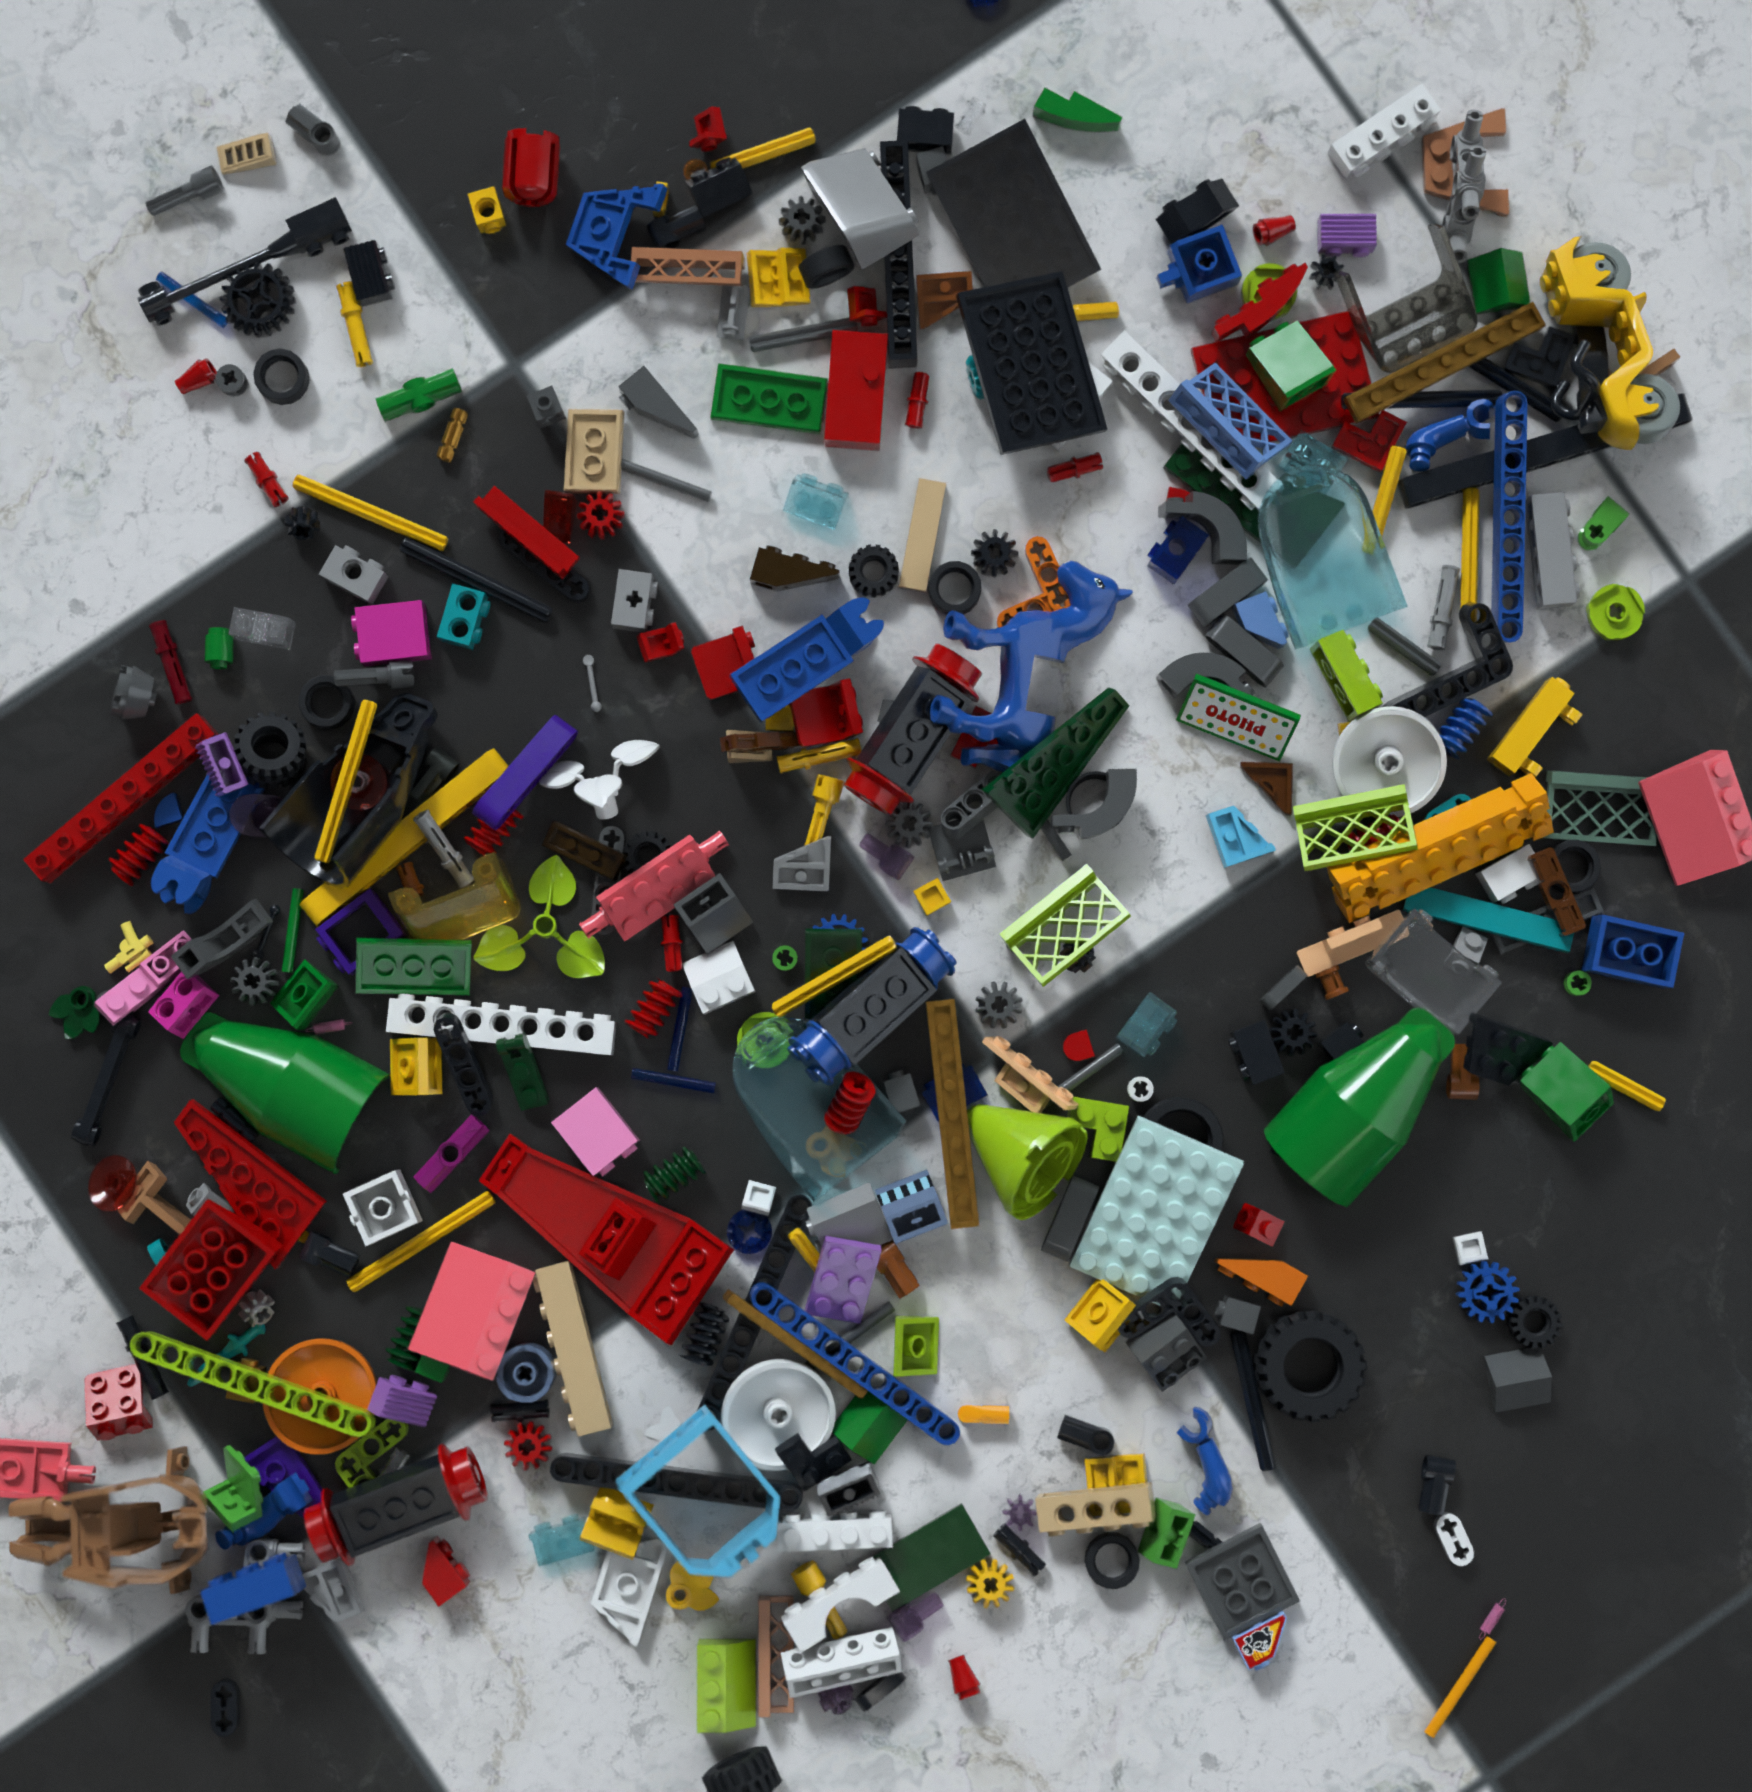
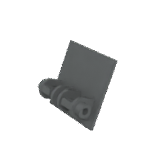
M954 820L948 822L947 824L949 826L955 827L958 826L961 823V821ZM984 820L979 822L963 837L954 840L944 835L942 824L928 828L942 882L997 867Z

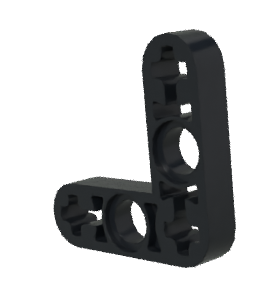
M1172 1277L1134 1302L1135 1308L1118 1328L1123 1337L1135 1338L1175 1311L1200 1345L1212 1346L1221 1337V1331L1216 1321L1186 1281L1179 1277ZM1173 1288L1180 1290L1184 1297L1181 1302L1177 1295L1172 1293ZM1151 1302H1158L1160 1304L1159 1310L1155 1313L1146 1312V1306ZM1188 1307H1198L1199 1312L1196 1316L1189 1318L1184 1315ZM1141 1311L1144 1320H1141V1317L1138 1316L1137 1313ZM1130 1320L1134 1323V1326L1130 1328L1125 1322ZM1203 1322L1205 1327L1211 1331V1334L1207 1336L1203 1333L1199 1324Z

